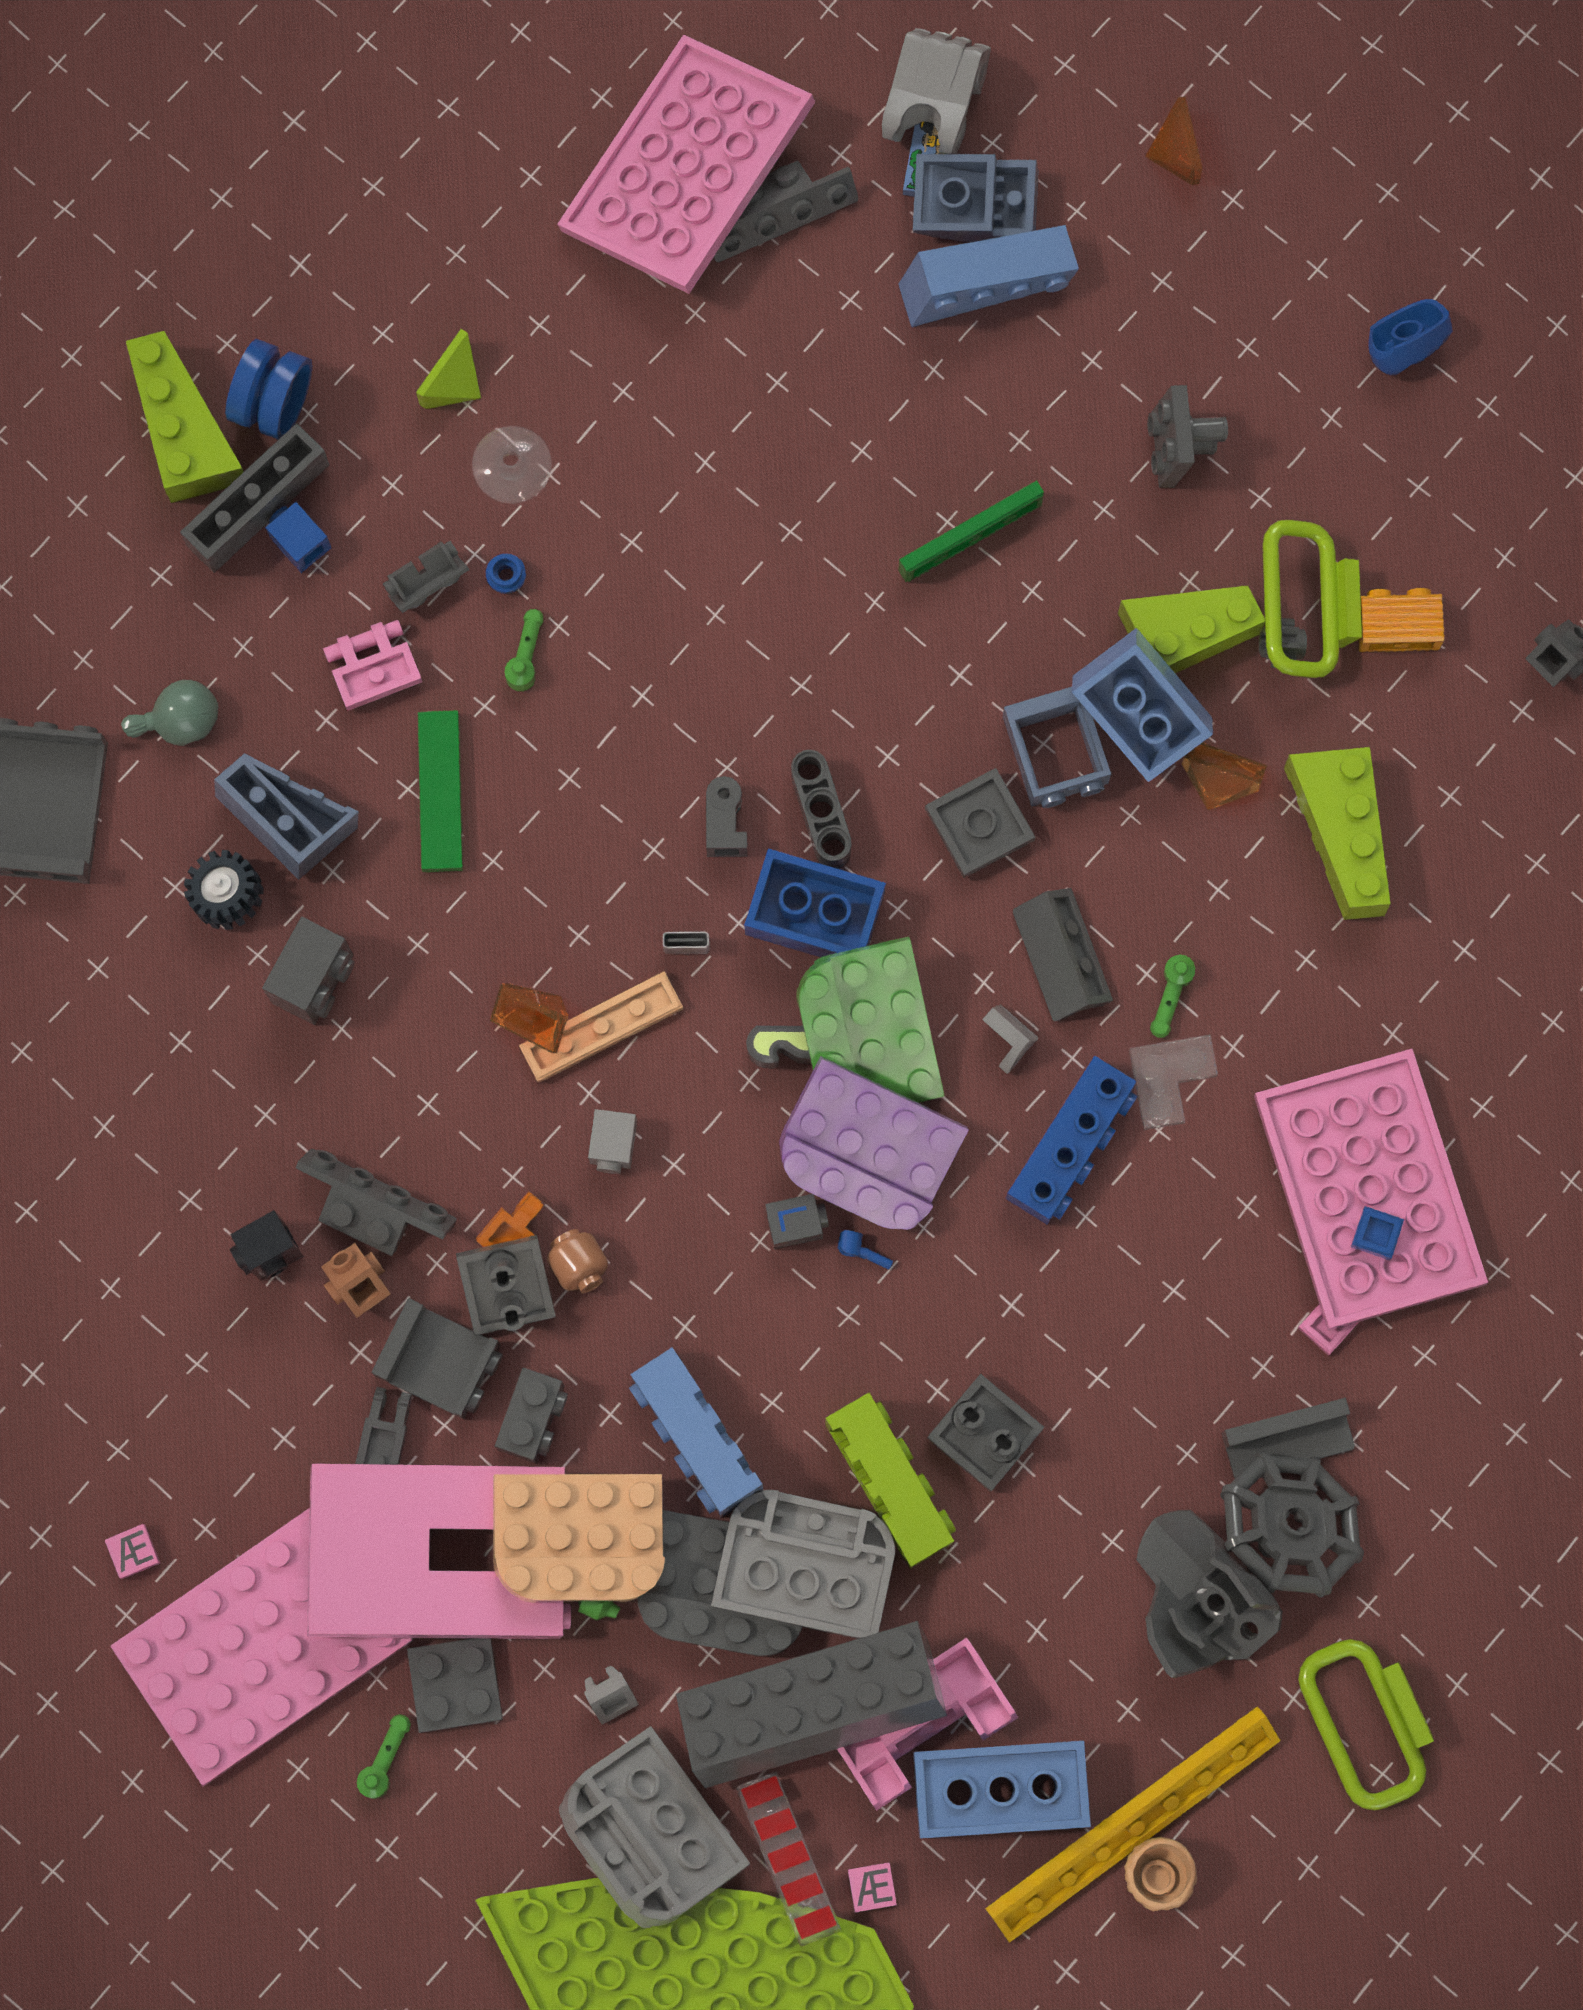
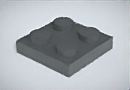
M996 768L925 805V811L963 878L1035 841L1032 830Z
M471 1638L407 1649L419 1733L503 1720L492 1639Z

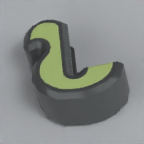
M756 1025L747 1037V1054L751 1061L759 1067L770 1069L778 1067V1055L780 1053H783L797 1063L811 1064L803 1026Z

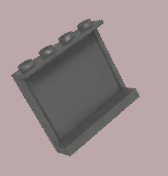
M0 718L1 876L90 884L108 742L102 733H98V729L78 725L74 726L73 731L58 729L56 724L49 722H34L33 727L19 726L15 720Z

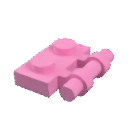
M398 620L385 625L382 622L370 626L372 630L351 638L345 635L337 638L338 643L323 648L328 663L341 658L345 659L346 665L332 670L347 711L422 683L408 643L405 642L391 647L389 642L393 638L404 635ZM378 645L379 653L361 660L357 659L355 653Z

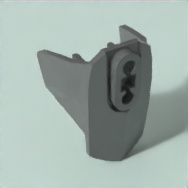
M1192 1510L1170 1511L1154 1518L1142 1537L1136 1558L1156 1585L1152 1603L1145 1618L1148 1641L1165 1672L1171 1678L1207 1669L1222 1660L1248 1659L1280 1630L1283 1611L1272 1593L1265 1588L1264 1584L1233 1552H1227L1224 1546L1225 1541ZM1248 1622H1252L1257 1626L1258 1633H1252L1249 1630Z

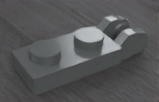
M381 1387L376 1388L369 1418H365L355 1464H400L408 1429L405 1425L408 1419L412 1394L402 1392L397 1402L395 1421L390 1423L380 1420L387 1401V1390Z

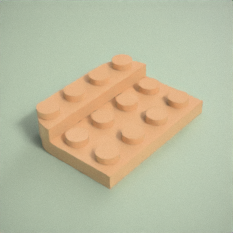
M494 1474L493 1563L496 1577L498 1576L502 1585L511 1594L522 1601L536 1603L537 1601L627 1602L642 1596L656 1585L665 1563V1557H663L662 1474Z

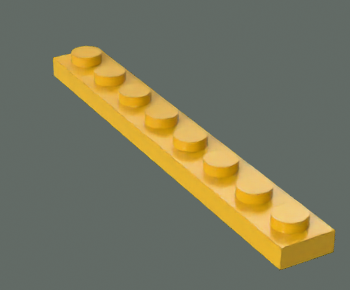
M1258 1706L985 1908L1010 1943L1130 1854L1135 1846L1150 1839L1279 1743L1280 1739L1266 1715Z

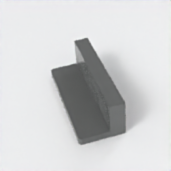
M1072 888L1045 891L1013 909V915L1053 1021H1061L1081 1010L1102 1007L1113 1001Z
M1346 1397L1224 1430L1221 1435L1234 1479L1253 1462L1255 1454L1263 1451L1274 1456L1306 1459L1314 1456L1321 1459L1353 1450L1355 1445L1347 1421L1350 1411Z

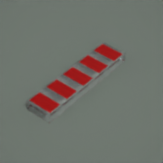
M772 1772L737 1786V1793L800 1947L839 1932L841 1929L777 1772Z

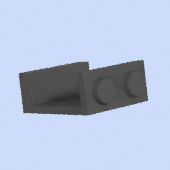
M408 1298L371 1373L395 1387L465 1419L468 1411L474 1414L479 1407L485 1391L479 1388L486 1374L494 1375L503 1354L498 1352L501 1346L498 1340L491 1337L488 1339L482 1335H474V1331L426 1309L423 1304Z

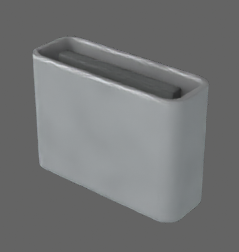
M665 932L663 934L664 952L666 954H707L710 951L709 934L707 932Z

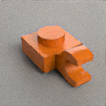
M528 1191L512 1214L501 1207L476 1237V1241L483 1247L534 1236V1233L526 1226L544 1205Z

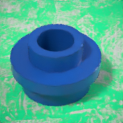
M497 555L487 565V582L496 592L503 594L513 593L520 589L525 582V566L515 555ZM504 569H509L514 574L510 580L505 581L499 578L500 572Z

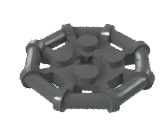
M1266 1451L1254 1455L1253 1462L1230 1484L1224 1485L1220 1493V1497L1224 1500L1227 1541L1224 1543L1227 1552H1233L1252 1571L1270 1593L1280 1590L1315 1593L1320 1598L1330 1595L1332 1587L1355 1563H1360L1364 1556V1550L1360 1547L1357 1506L1360 1503L1356 1496H1351L1320 1465L1321 1460L1314 1456L1306 1459L1274 1456ZM1280 1473L1301 1475V1480L1282 1479ZM1260 1478H1263L1269 1487L1263 1494L1258 1496L1248 1490ZM1314 1482L1328 1495L1333 1503H1330L1327 1499L1322 1501L1315 1494L1318 1489L1313 1485ZM1242 1507L1251 1510L1252 1529L1243 1532ZM1289 1514H1293L1295 1521L1301 1522L1302 1527L1296 1531L1291 1529L1286 1522ZM1336 1515H1341L1343 1537L1337 1535ZM1257 1542L1260 1552L1265 1557L1275 1560L1271 1567L1250 1546L1251 1544ZM1329 1548L1337 1553L1338 1557L1326 1568L1320 1557ZM1288 1564L1306 1566L1309 1576L1284 1573Z

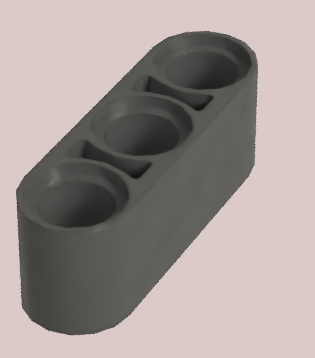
M803 750L794 757L791 764L793 787L816 859L820 864L839 869L847 864L851 856L852 844L850 833L827 761L818 751ZM812 764L818 767L821 773L817 778L807 780L802 778L798 771L802 766ZM817 802H825L833 810L827 817L819 818L811 813L810 808ZM838 840L845 848L838 855H828L822 849V845L826 841Z

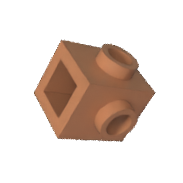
M356 1243L345 1250L339 1251L330 1261L321 1266L330 1280L324 1284L328 1293L337 1305L345 1301L356 1318L391 1294L379 1277L385 1272L372 1252L364 1256Z

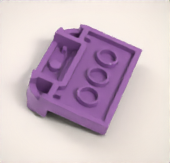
M820 1056L781 1133L779 1141L780 1156L789 1178L805 1191L879 1226L889 1229L908 1230L915 1227L933 1208L931 1202L969 1129L957 1121Z

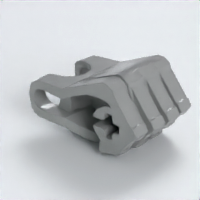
M915 28V30L908 32L904 39L892 88L883 114L882 137L899 142L906 129L923 121L929 122L938 131L939 153L957 154L965 135L966 114L972 94H981L991 47L978 43L971 46L972 40L965 37L956 36L952 39V35L945 32L936 31L931 35L932 32Z

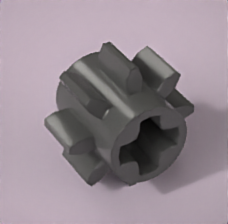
M1281 618L1283 652L1289 659H1303L1307 649L1305 630L1294 627L1295 619ZM1264 627L1259 636V653L1262 658L1269 659Z

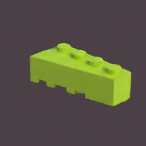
M165 331L127 340L126 345L159 471L170 502L173 503L226 489L244 471Z
M1370 747L1290 754L1284 770L1295 790L1296 800L1312 833L1311 838L1325 866L1326 876L1343 919L1385 916L1390 906V896Z
M867 1393L826 1417L825 1426L878 1516L888 1527L895 1545L911 1569L952 1545L954 1540L951 1534L956 1531V1528L944 1509L937 1512L930 1497L935 1495L931 1485L923 1473L918 1476L916 1475L909 1463L914 1458L902 1437L896 1440L888 1426L892 1423V1420L880 1401L875 1403L871 1394Z

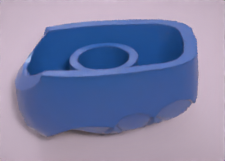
M1424 299L1407 305L1377 321L1370 327L1368 345L1370 358L1374 365L1383 373L1397 375L1409 366L1428 358L1453 333L1449 311L1436 300Z

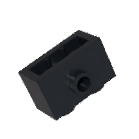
M275 1210L230 1234L235 1246L229 1248L239 1268L246 1275L253 1273L260 1281L279 1275L288 1268V1265L304 1257L284 1220Z

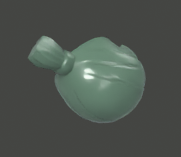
M179 680L171 683L161 692L152 712H146L144 715H128L121 722V726L128 737L135 738L148 730H156L166 742L177 746H185L188 743L199 741L209 734L218 717V702L213 693L198 681Z

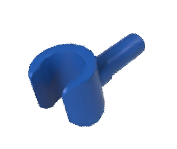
M844 1230L840 1233L838 1250L842 1255L867 1259L888 1270L890 1269L893 1260L868 1248L861 1247L862 1233Z

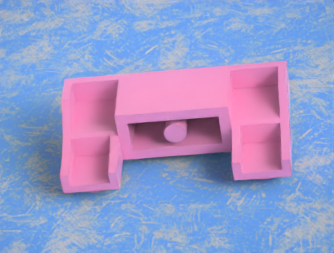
M965 1638L933 1659L947 1716L837 1749L876 1811L912 1788L895 1760L962 1716L966 1715L983 1741L1018 1718L968 1638Z

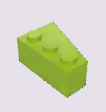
M1248 586L1121 600L1118 615L1127 633L1129 634L1137 628L1174 673L1260 635L1265 625V618Z

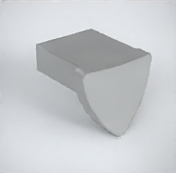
M1000 1004L993 1007L982 1020L1013 1046L999 1065L1008 1074L1038 1040V1037Z

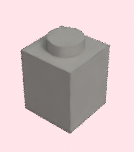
M595 1109L588 1159L590 1164L597 1165V1171L620 1174L621 1168L631 1169L637 1127L636 1114Z

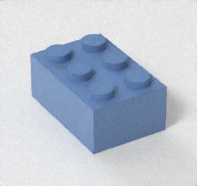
M1137 628L1073 675L1072 693L1148 782L1213 735L1211 715Z

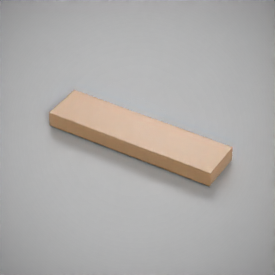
M664 971L519 1045L537 1082L540 1083L683 1010V1006Z

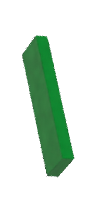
M1036 480L900 558L898 571L904 581H912L1042 506L1044 491Z
M458 710L418 712L422 872L463 871Z

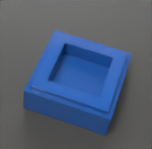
M1364 1206L1351 1247L1391 1260L1404 1219Z

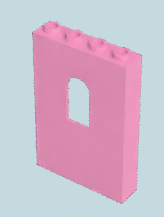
M312 1464L310 1468L307 1637L560 1639L563 1636V1629H570L571 1626L570 1604H564V1601H537L536 1603L522 1601L502 1585L498 1576L496 1577L495 1571H429V1529L493 1530L494 1474H565V1467Z

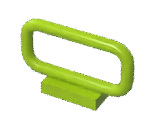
M1280 520L1269 526L1264 534L1262 545L1265 631L1268 658L1273 666L1283 674L1306 678L1324 677L1332 672L1338 663L1339 648H1343L1362 638L1359 560L1344 558L1336 562L1334 542L1329 533L1320 525L1306 521ZM1283 536L1309 538L1315 541L1319 548L1323 657L1318 662L1292 660L1283 652L1279 540Z
M1353 1639L1336 1642L1308 1656L1300 1667L1298 1678L1300 1689L1346 1793L1351 1800L1363 1809L1375 1811L1402 1802L1419 1792L1425 1782L1427 1771L1419 1748L1434 1742V1738L1400 1662L1383 1668L1378 1656L1370 1646L1362 1641ZM1348 1656L1356 1657L1362 1662L1409 1766V1776L1405 1781L1379 1793H1369L1362 1787L1315 1681L1316 1673L1319 1669Z

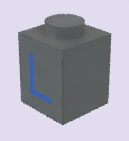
M814 1194L765 1204L774 1250L823 1239L821 1228L829 1227L824 1203L816 1204Z

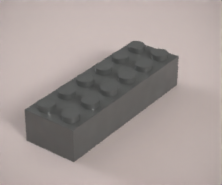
M918 1621L676 1694L692 1772L705 1788L947 1716L929 1641Z

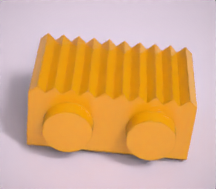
M1427 588L1408 590L1407 595H1391L1390 590L1374 589L1368 591L1367 596L1360 597L1362 638L1359 639L1360 652L1436 651L1441 648L1444 642L1442 594H1431V590Z

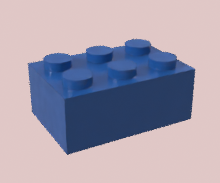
M768 849L744 924L745 935L818 957L869 946L885 895L886 883Z

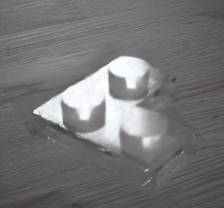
M1211 1034L1129 1049L1134 1080L1137 1081L1135 1087L1143 1129L1149 1130L1184 1124L1185 1116L1178 1083L1213 1078L1218 1075Z

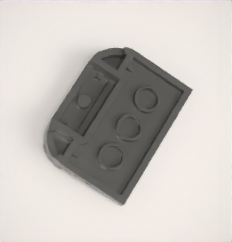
M662 1510L664 1568L656 1585L638 1597V1607L648 1627L657 1635L667 1640L756 1657L776 1655L790 1647L800 1635L801 1626L711 1607L729 1522Z

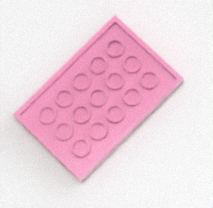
M683 35L557 225L561 232L690 294L815 104L813 95Z
M1413 1049L1255 1093L1254 1098L1327 1330L1487 1285L1488 1280ZM1364 1206L1404 1219L1391 1260L1351 1247Z
M310 1508L111 1645L120 1662L202 1786L216 1779L414 1641L413 1638L307 1637Z

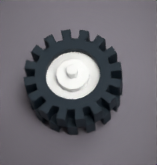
M222 850L221 857H219L216 851L209 852V861L206 862L201 856L196 860L200 868L197 870L191 866L188 870L192 879H185L184 886L188 890L184 892L185 898L189 902V906L206 925L209 923L212 928L219 929L220 924H222L228 930L233 929L232 921H235L240 927L245 924L242 918L245 914L251 919L255 916L256 912L252 909V906L260 907L262 904V900L258 896L264 894V888L260 884L262 880L247 859H244L241 854L235 852L232 855L229 850Z

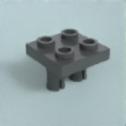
M1187 385L1170 386L1148 415L1147 430L1149 436L1154 437L1155 451L1152 452L1151 469L1154 475H1158L1159 488H1174L1195 463L1194 455H1214L1217 451L1218 442H1224L1228 436L1226 417L1192 418L1189 412Z
M537 1235L456 1253L474 1335L502 1329L516 1331L524 1324L556 1317Z
M980 1374L929 1434L927 1439L991 1492L1041 1433L1044 1426Z

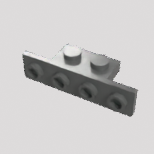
M799 161L782 166L769 173L714 256L715 261L721 262L857 202L859 198L850 168L846 167L814 182L811 181Z
M310 1149L297 1162L295 1167L332 1186L318 1221L390 1256L397 1251L408 1223L442 1240L456 1223L457 1219L449 1215L442 1206L420 1201L412 1197L409 1191L400 1186H389L375 1179L373 1174L365 1169L352 1168L338 1161L336 1156L328 1151Z

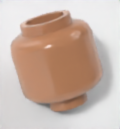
M573 1229L563 1233L551 1242V1251L547 1256V1262L564 1290L573 1291L579 1289L581 1293H587L597 1288L603 1282L601 1276L608 1268V1261L591 1233H580L578 1229Z

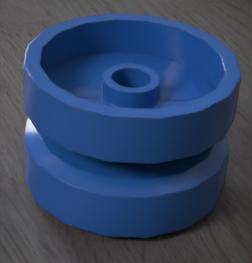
M259 339L253 340L242 355L230 385L225 411L227 420L250 428L258 421L260 433L279 440L295 425L302 410L312 376V359L291 351L280 358L278 346Z

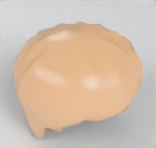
M1151 1838L1135 1846L1133 1852L1128 1855L1124 1866L1128 1892L1132 1893L1135 1900L1142 1904L1144 1908L1153 1912L1180 1907L1189 1900L1193 1894L1194 1885L1197 1883V1870L1192 1854L1183 1844L1170 1838Z

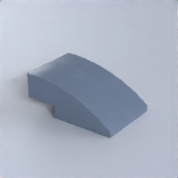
M917 154L913 233L948 240L976 242L1036 231L1039 175L1037 161L997 160L995 154Z

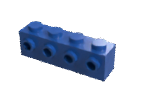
M1094 1056L1008 1191L1006 1199L1046 1225L1049 1224L1053 1216L1060 1220L1073 1200L1067 1196L1074 1182L1082 1185L1095 1165L1088 1160L1096 1147L1104 1151L1115 1134L1116 1130L1110 1127L1118 1113L1125 1117L1138 1096L1132 1093L1137 1081Z

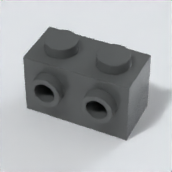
M522 1368L494 1447L498 1451L537 1464L540 1455L546 1457L554 1437V1433L549 1431L554 1415L561 1417L568 1398V1393L563 1392L564 1383L561 1380Z

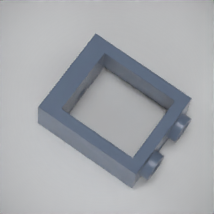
M1072 687L1004 707L1002 717L1032 807L1042 804L1043 808H1051L1064 803L1066 796L1079 792L1082 797L1091 796L1105 789L1104 785L1109 784L1111 772L1093 717L1072 693ZM1075 712L1094 772L1039 789L1020 728Z

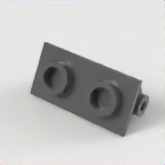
M440 541L437 545L418 556L424 567L421 571L418 572L410 561L387 576L388 580L383 583V586L389 594L390 600L402 613L422 605L428 596L442 587L453 585L459 580L461 575L469 571L468 566L459 558L458 551L451 541L445 544Z

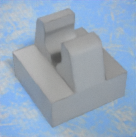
M613 1666L605 1668L609 1679L598 1685L594 1683L591 1677L585 1680L586 1691L584 1694L602 1725L639 1705L624 1676Z

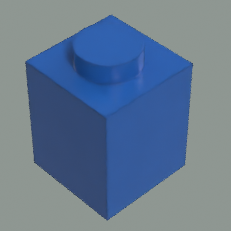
M297 502L289 508L284 506L278 509L270 517V524L265 527L273 543L300 573L331 549L328 537Z

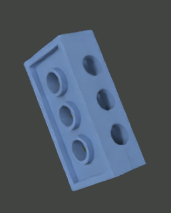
M1084 1741L913 1752L919 1838L1091 1827ZM1040 1774L1048 1775L1055 1784L1053 1795L1045 1800L1038 1798L1032 1790V1783ZM997 1777L1006 1778L1012 1784L1013 1793L1006 1802H998L990 1794V1784ZM954 1780H962L970 1787V1798L963 1805L953 1804L947 1796L948 1786Z

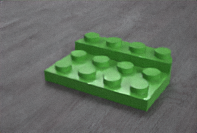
M909 936L823 956L814 961L815 964L803 975L796 992L812 1069L814 1070L820 1056L917 1103L944 1097Z

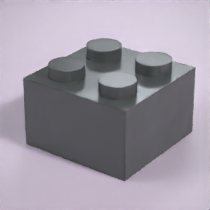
M301 916L262 989L272 1004L315 1025L319 1017L326 1018L335 1002V997L332 993L338 982L344 983L350 976L355 961L351 960L353 953L345 938Z

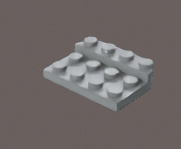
M763 1490L762 1492L755 1493L743 1500L735 1508L730 1518L711 1607L856 1639L879 1632L895 1555L892 1535L885 1523L876 1514L865 1509L860 1510L782 1493L779 1490Z
M651 1726L586 1770L570 1786L563 1802L559 1806V1814L570 1839L621 1910L643 1928L662 1926L675 1921L683 1913L750 1865L748 1859Z

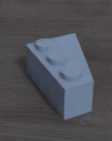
M245 753L214 779L215 797L298 880L358 828L359 811L349 806L345 808L324 797L323 793L315 789L310 790L290 780V776Z

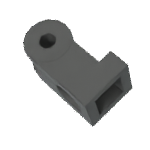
M717 777L707 787V857H748L747 832H736V814L741 809L742 792L740 785L731 777Z

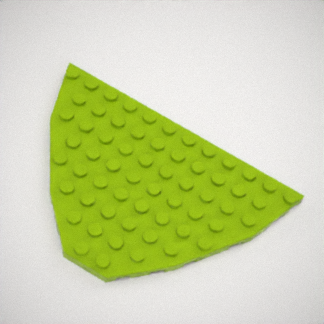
M599 1878L484 1896L476 1899L530 2010H913L914 2008L874 1928L834 1916L836 1926L801 1939L794 1919L816 1910L799 1904L788 1906L786 1900L761 1892L718 1888L675 1921L651 1928L640 1927L633 1919L628 1917Z

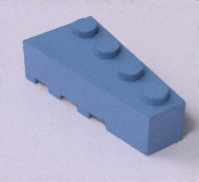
M1063 225L918 252L898 285L911 327H915L1009 300L1023 298L1038 292L1062 290L1069 285L1070 280L1079 267L1066 226Z
M673 1347L630 1374L635 1384L629 1387V1390L642 1409L649 1405L658 1419L651 1422L664 1444L670 1440L673 1441L680 1452L674 1459L686 1478L694 1475L703 1489L696 1493L709 1514L717 1510L720 1516L724 1517L737 1508L747 1497L763 1491L762 1482L756 1473H752L749 1464L739 1447L726 1433L721 1420L711 1405L704 1399L703 1393Z

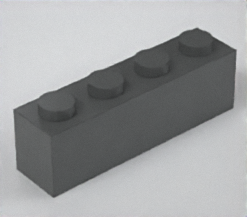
M296 423L180 531L186 546L215 573L269 522L270 517L278 509L289 504L329 466L324 449Z

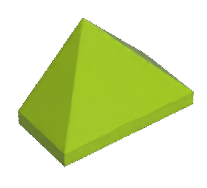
M460 329L417 390L416 394L419 405L423 408L430 409L481 399L471 345L466 331Z

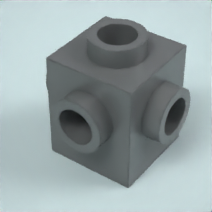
M1569 619L1557 628L1551 623L1534 639L1538 645L1525 658L1553 687L1568 676L1573 680L1577 679L1583 673V628L1573 624Z

